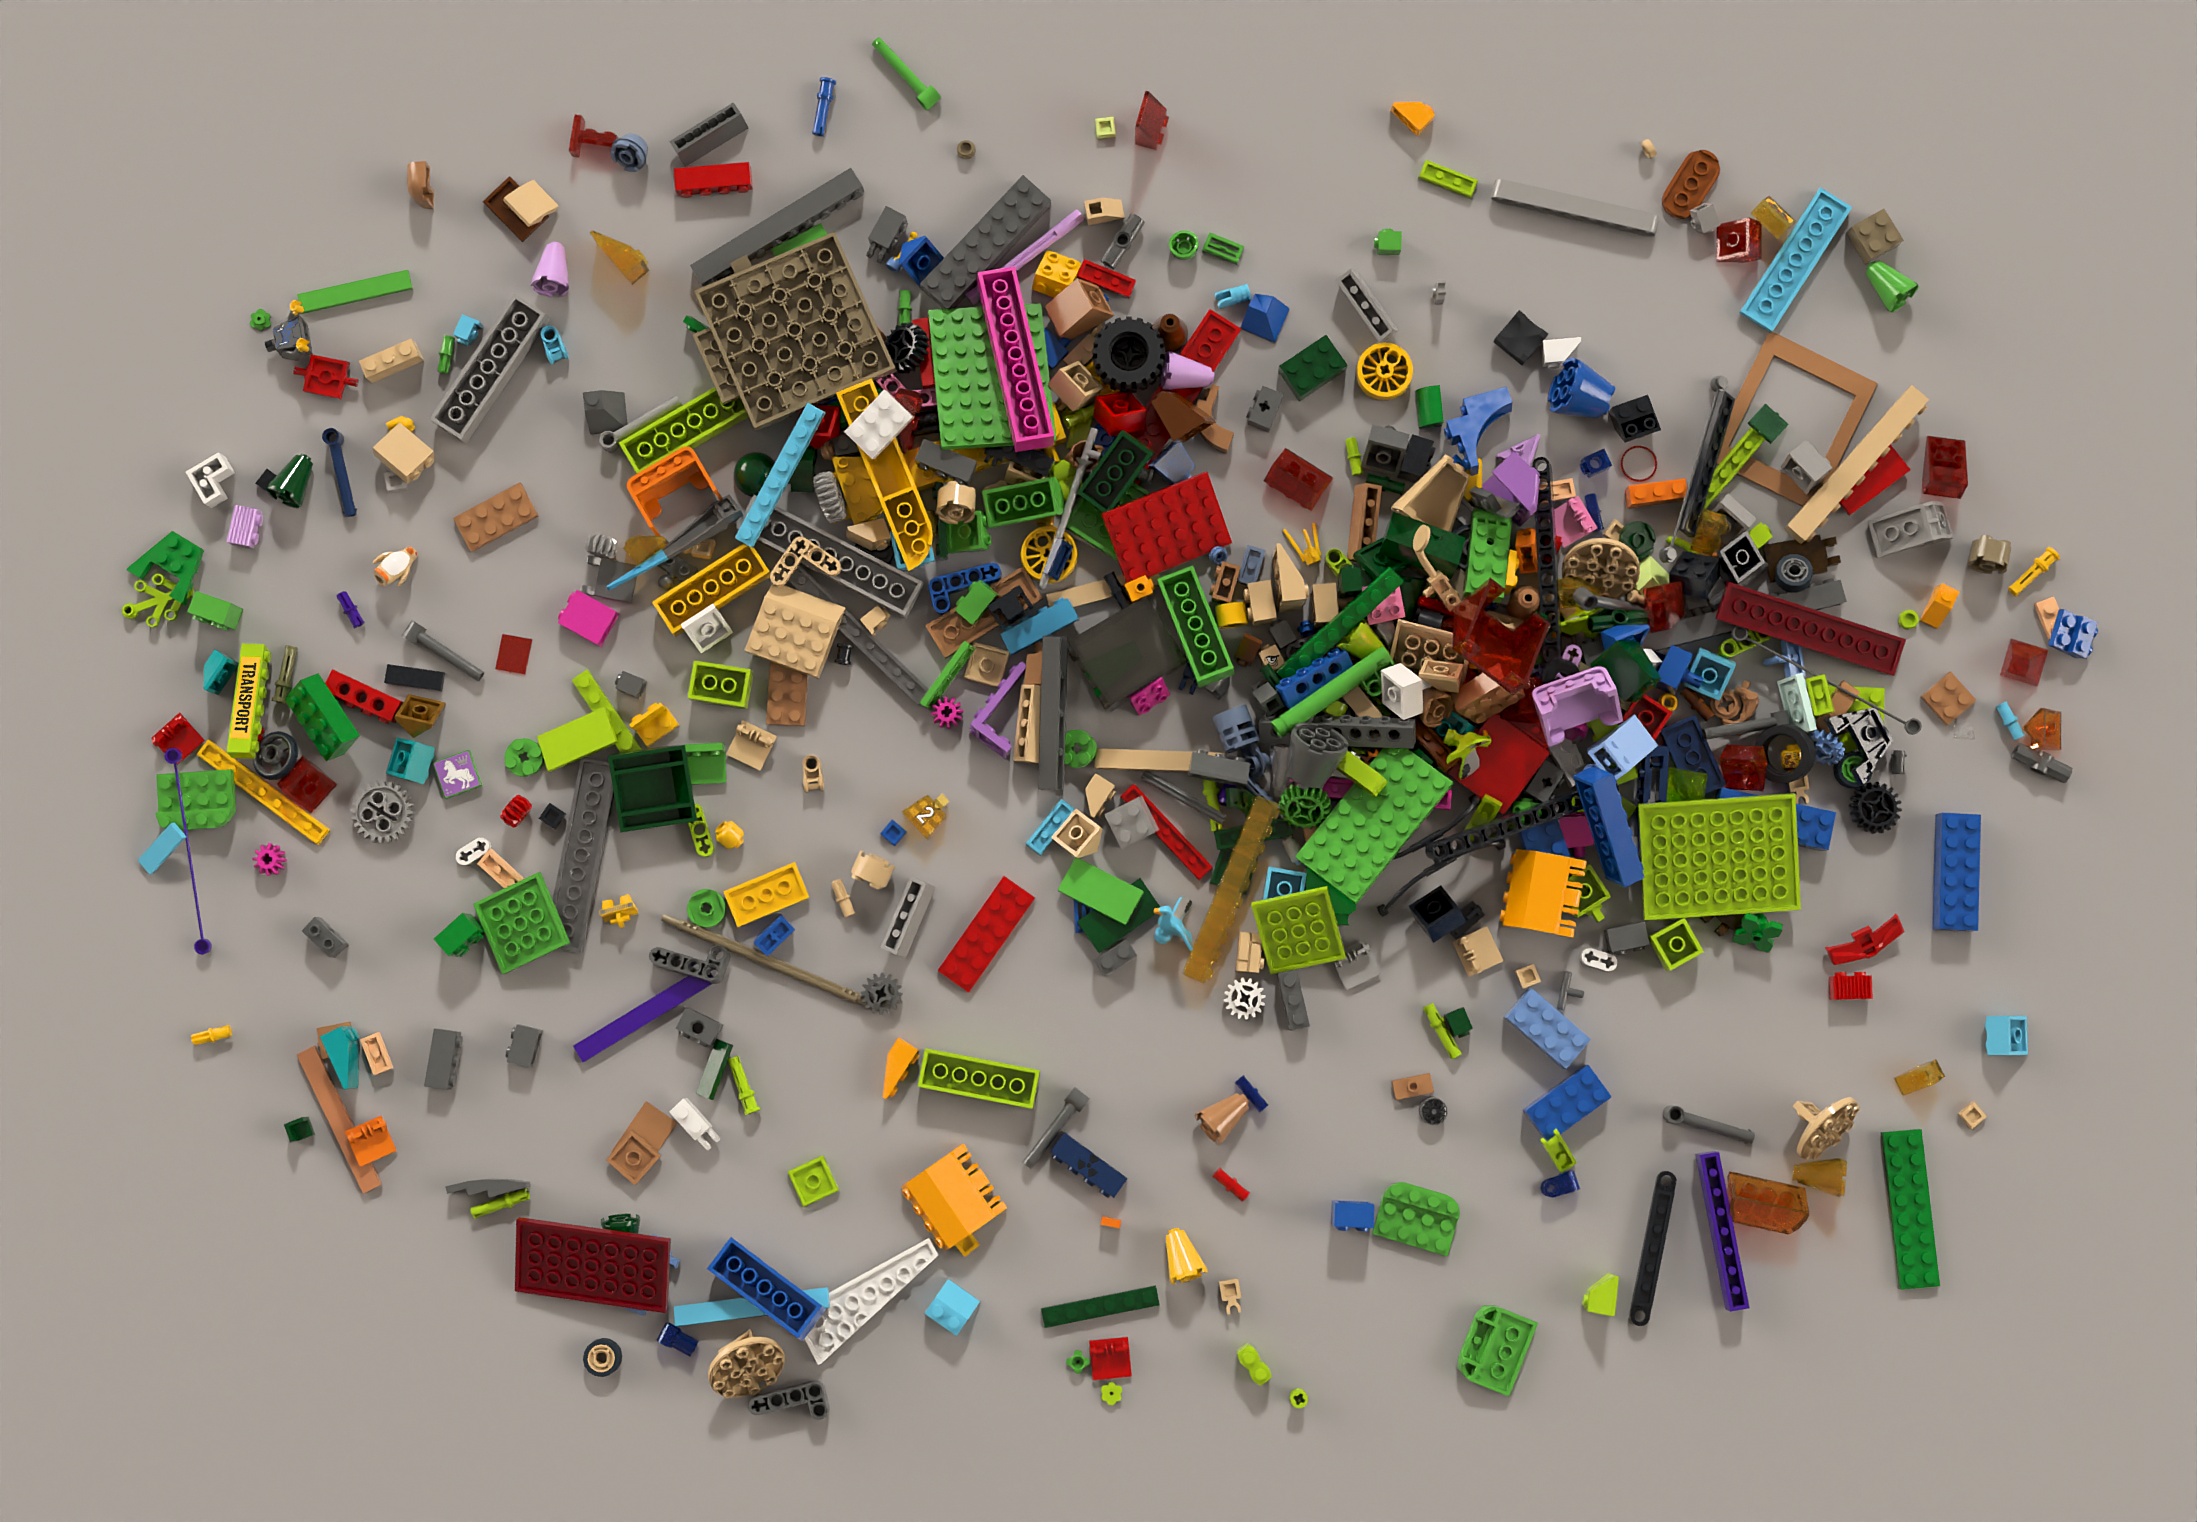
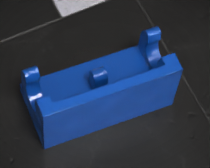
M780 914L753 942L768 956L795 929Z

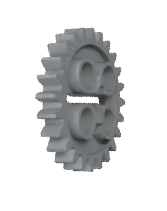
M382 780L381 785L374 781V787L367 784V791L360 789L362 795H355L358 802H352L356 809L350 810L355 813L351 820H357L353 826L356 828L361 827L358 833L362 834L365 832L364 838L368 839L371 836V841L373 842L378 838L379 843H383L384 838L387 842H391V837L397 840L398 833L405 835L403 828L410 829L407 822H413L409 815L415 814V812L409 810L414 804L408 803L411 797L405 796L407 791H400L401 786L396 785L394 787L393 782H389L387 785L384 780ZM379 794H382L383 801L378 804L376 802V797ZM371 802L376 807L384 809V812L395 817L397 821H393L388 816L381 815L380 811L372 808L368 803ZM395 804H398L399 811L394 814L392 812V807ZM371 810L373 812V816L371 819L367 820L366 812ZM388 820L389 826L386 830H383L382 822Z

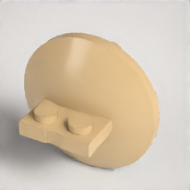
M1595 538L1577 544L1566 554L1562 563L1563 581L1573 593L1580 587H1586L1594 595L1619 599L1636 586L1640 575V564L1636 554L1627 545L1607 538Z
M1847 1097L1832 1103L1821 1111L1812 1102L1797 1101L1793 1105L1797 1110L1796 1114L1801 1119L1809 1122L1798 1143L1797 1154L1802 1159L1812 1158L1816 1160L1831 1145L1836 1146L1842 1139L1841 1135L1854 1126L1852 1121L1860 1110L1858 1102L1852 1097Z
M749 1329L737 1337L736 1340L718 1350L719 1354L710 1364L708 1380L711 1388L717 1394L724 1396V1398L755 1396L762 1389L777 1381V1377L785 1364V1355L782 1347L773 1339L756 1337L754 1332ZM765 1380L766 1385L760 1388L758 1384Z

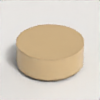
M1649 139L1641 142L1642 149L1648 158L1651 159L1657 155Z

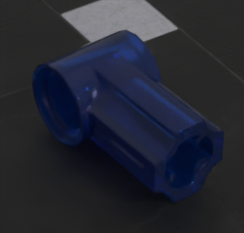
M669 1322L665 1323L656 1339L662 1345L669 1348L673 1347L688 1356L692 1355L699 1342L681 1332L679 1327Z

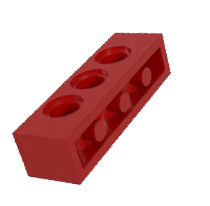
M331 670L325 684L336 700L341 698L345 700L343 704L351 708L358 706L362 708L361 712L366 715L372 716V714L379 716V721L389 724L391 721L396 724L395 715L403 704L402 701L338 671ZM349 686V693L343 695V688ZM366 693L367 699L361 703L360 696ZM383 701L384 707L378 711L377 704Z

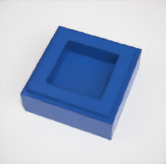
M892 819L880 834L892 845L896 846L907 831Z

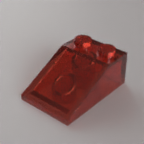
M1145 91L1136 121L1135 145L1157 150L1158 144L1162 145L1164 138L1162 129L1167 127L1169 116H1167V109L1149 91Z

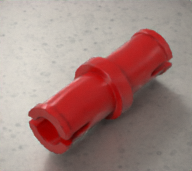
M1218 1168L1212 1177L1221 1183L1227 1192L1230 1191L1240 1199L1241 1202L1250 1194L1249 1191L1237 1182L1235 1177H1230L1222 1168Z

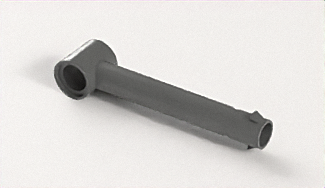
M1586 587L1578 588L1573 594V600L1585 611H1591L1598 607L1612 611L1622 609L1625 612L1644 610L1647 612L1648 617L1652 614V608L1647 605L1597 596Z
M413 620L401 635L414 645H417L419 642L476 681H480L484 675V671L425 633L427 629Z
M1788 710L1770 713L1771 717L1704 728L1702 729V737L1704 740L1790 724Z
M1074 1087L1064 1100L1067 1103L1022 1163L1032 1169L1077 1110L1080 1113L1090 1098Z
M1670 1105L1663 1110V1118L1669 1123L1687 1124L1745 1142L1744 1144H1752L1754 1141L1755 1133L1750 1129L1748 1131L1687 1113L1679 1106ZM1673 1109L1678 1113L1677 1118L1674 1120L1670 1117V1112Z

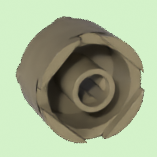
M1981 535L1980 539L1972 541L1968 559V566L1972 565L1971 569L1985 574H1992V571H1998V574H2003L2007 571L2011 553L2010 541L1995 540L1989 535Z

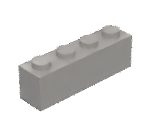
M1349 269L1336 279V282L1379 342H1384L1399 331L1355 269Z
M910 876L880 948L906 958L936 888L935 886Z

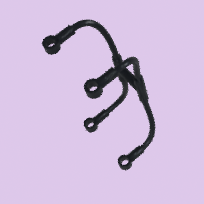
M1476 794L1468 797L1471 804L1457 819L1442 830H1437L1409 846L1410 848L1397 853L1393 860L1411 852L1414 853L1426 847L1429 843L1443 837V834L1455 827L1474 807L1480 804L1481 798ZM1499 839L1444 860H1433L1435 864L1424 869L1422 873L1409 881L1386 905L1381 904L1378 906L1379 914L1381 917L1389 914L1388 909L1399 897L1423 877H1428L1454 862L1458 857L1475 850L1495 846L1500 851L1506 847V841Z

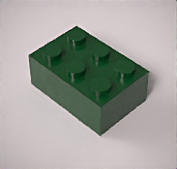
M1324 335L1281 364L1278 372L1300 402L1345 372L1348 365L1328 336Z

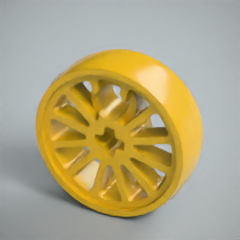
M1386 342L1374 344L1361 354L1356 365V380L1361 390L1375 400L1388 401L1402 395L1411 383L1413 377L1412 361L1406 351L1398 345ZM1380 351H1387L1382 359ZM1377 353L1379 364L1370 356L1371 354ZM1390 355L1395 356L1396 363H1389L1387 357ZM1368 359L1375 367L1364 365V361ZM1401 359L1404 365L1397 367ZM1386 368L1387 373H1385L1384 375L1381 374L1382 370ZM1362 369L1372 371L1375 373L1364 375L1362 373ZM1406 370V376L1394 372ZM1376 377L1370 384H1367L1364 380ZM1393 378L1401 379L1405 382L1399 385ZM1377 381H1380L1377 391L1371 388ZM1388 381H1390L1397 389L1391 391ZM1383 382H1385L1387 392L1380 391Z
M1043 526L1028 534L1023 541L1020 552L1022 565L1027 574L1038 582L1041 580L1042 572L1048 557H1045L1046 552H1050L1053 543L1048 534H1056L1058 527ZM1066 531L1063 538L1064 541L1073 546L1071 551L1072 558L1067 560L1066 563H1069L1065 570L1063 569L1059 580L1056 581L1049 577L1047 584L1063 581L1073 572L1077 564V546L1071 535ZM1046 538L1049 543L1046 546L1040 547L1038 540ZM1033 540H1034V543H1035L1036 548L1033 547V546H1030V543H1031ZM1028 549L1040 553L1037 555L1026 556ZM1041 558L1033 566H1029L1028 560ZM1042 562L1044 563L1040 574L1033 571Z

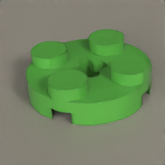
M1075 729L1068 731L1065 734V764L1073 768L1087 766L1096 756V741L1085 730ZM1076 743H1078V746L1082 748L1080 751H1078V754L1076 753V751H1074Z
M515 739L505 752L506 767L513 774L520 777H528L537 773L544 763L540 745L531 739ZM525 752H527V757H529V760H525L522 763L520 755H523Z
M701 889L691 896L687 905V914L690 920L698 926L713 927L719 924L725 917L726 903L718 892L710 889ZM704 903L712 906L708 914L706 911L702 912Z

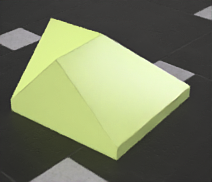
M1649 555L1639 563L1640 575L1633 589L1637 590L1639 595L1656 601L1669 588V574Z

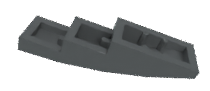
M481 1179L445 1186L447 1194L466 1189L468 1196L487 1191L490 1198L530 1186V1182L515 1179Z

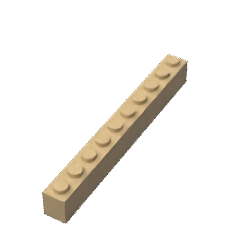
M1913 385L1906 389L1787 524L1784 530L1800 544L1805 540L1809 542L1816 534L1814 530L1818 526L1821 528L1829 520L1826 516L1830 512L1834 514L1841 506L1839 504L1841 499L1844 498L1846 500L1853 492L1851 488L1855 484L1859 485L1866 478L1863 474L1867 470L1871 472L1878 464L1876 462L1878 457L1881 456L1883 458L1890 450L1888 446L1892 442L1896 443L1903 436L1900 432L1904 428L1908 430L1915 422L1913 419L1915 415L1918 414L1920 416L1926 410L1927 406L1925 404L1930 399Z

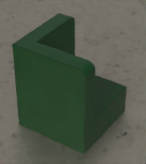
M309 1116L284 1124L290 1142H297L315 1135Z

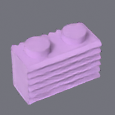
M235 505L226 542L231 545L254 549V545L259 540L258 527L263 523L262 512L257 509Z

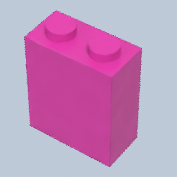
M576 590L575 593H571L567 601L569 604L566 609H562L559 613L558 623L601 647L620 614Z

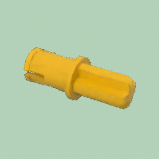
M230 1025L215 1029L209 1028L208 1031L192 1034L191 1041L194 1045L210 1041L215 1043V1040L232 1037V1030Z

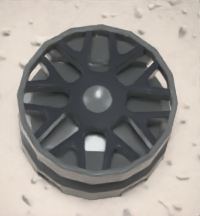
M1429 1097L1424 1099L1419 1106L1420 1117L1427 1124H1441L1447 1117L1446 1104L1439 1098Z

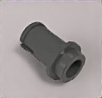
M1893 750V754H1891L1893 757L1892 774H1905L1904 764L1907 755H1905V751Z

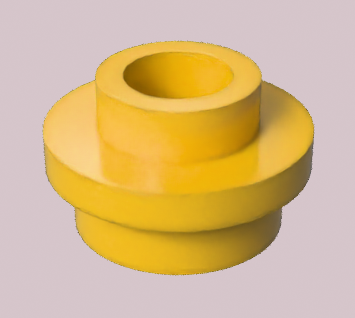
M1665 693L1658 699V703L1670 711L1675 710L1677 707V699L1670 693ZM1669 700L1670 706H1665L1664 701Z

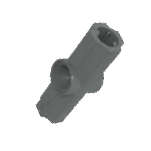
M1131 213L1120 231L1115 234L1114 240L1100 261L1108 268L1114 270L1125 252L1130 249L1131 243L1145 224V221L1136 214ZM1121 238H1124L1128 242L1124 245H1121L1117 241Z
M2018 743L2012 752L2011 758L2029 766L2032 771L2038 774L2048 775L2062 783H2066L2072 774V767L2055 760L2054 756L2047 752L2037 751L2022 743Z

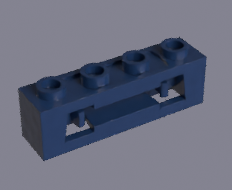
M1657 746L1641 760L1642 766L1638 770V780H1641V785L1637 789V799H1640V804H1646L1650 800L1652 768H1657V766L1659 770L1656 773L1655 802L1650 803L1666 802L1669 747ZM1638 807L1636 808V818H1638Z

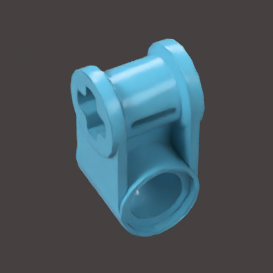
M553 326L543 327L540 334L550 364H554V361L563 358L568 359L569 355L560 333ZM555 332L554 338L547 340V334Z

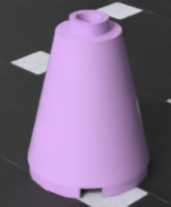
M551 242L546 245L531 280V287L534 286L533 290L541 295L553 297V294H559V297H562L569 292L565 248L559 242Z
M1167 351L1165 354V362L1167 363L1162 368L1160 378L1162 389L1208 387L1210 383H1213L1214 372H1212L1210 367L1174 352Z

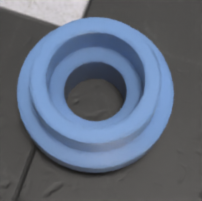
M1222 546L1214 547L1209 554L1211 563L1215 565H1221L1222 561L1226 562L1228 558L1227 551Z

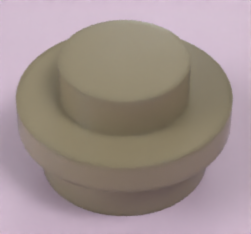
M964 140L958 144L957 153L962 159H970L975 155L976 148L971 141Z

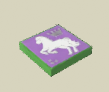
M470 750L433 762L445 799L482 786Z

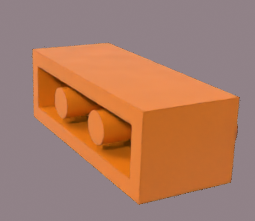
M1686 478L1628 486L1625 489L1627 508L1684 501L1687 491Z

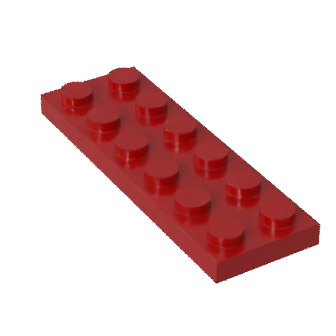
M1003 876L937 971L969 993L1035 900V897Z

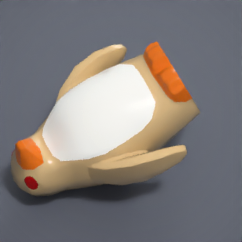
M409 546L398 552H386L379 555L373 561V564L381 562L373 571L377 583L380 586H387L400 579L397 586H401L408 578L411 565L418 556L416 549Z

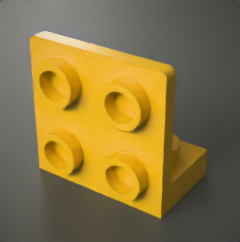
M661 702L650 705L646 713L636 715L631 719L632 723L629 724L639 734L647 747L679 726L669 709Z

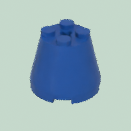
M1574 357L1567 359L1563 363V370L1558 376H1554L1547 400L1551 402L1549 410L1557 414L1598 418L1602 414L1606 415L1610 409L1609 401L1615 392V386L1611 385L1610 382L1583 361Z

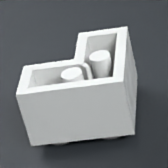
M218 452L186 471L205 505L213 508L228 499L219 482L235 472L224 455Z

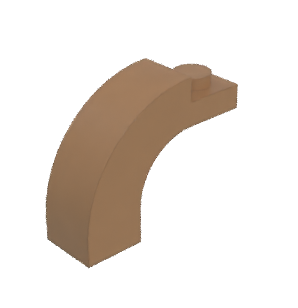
M1212 384L1211 389L1207 388L1203 399L1206 401L1198 399L1197 407L1211 417V410L1220 388ZM1214 423L1200 432V435L1212 448L1227 454L1234 432L1221 428Z

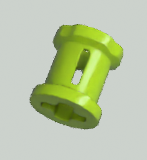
M1296 1388L1290 1392L1289 1398L1294 1407L1303 1408L1306 1406L1308 1396L1303 1389ZM1301 1394L1303 1401L1299 1400L1297 1403L1294 1396Z

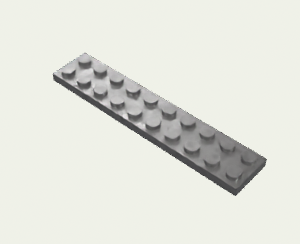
M588 758L580 760L553 895L554 905L570 941L569 944L559 948L561 950L583 953L614 797L609 762Z

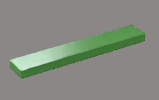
M403 270L300 293L297 296L298 301L302 302L300 306L304 308L302 313L304 314L412 290L413 287L410 272Z

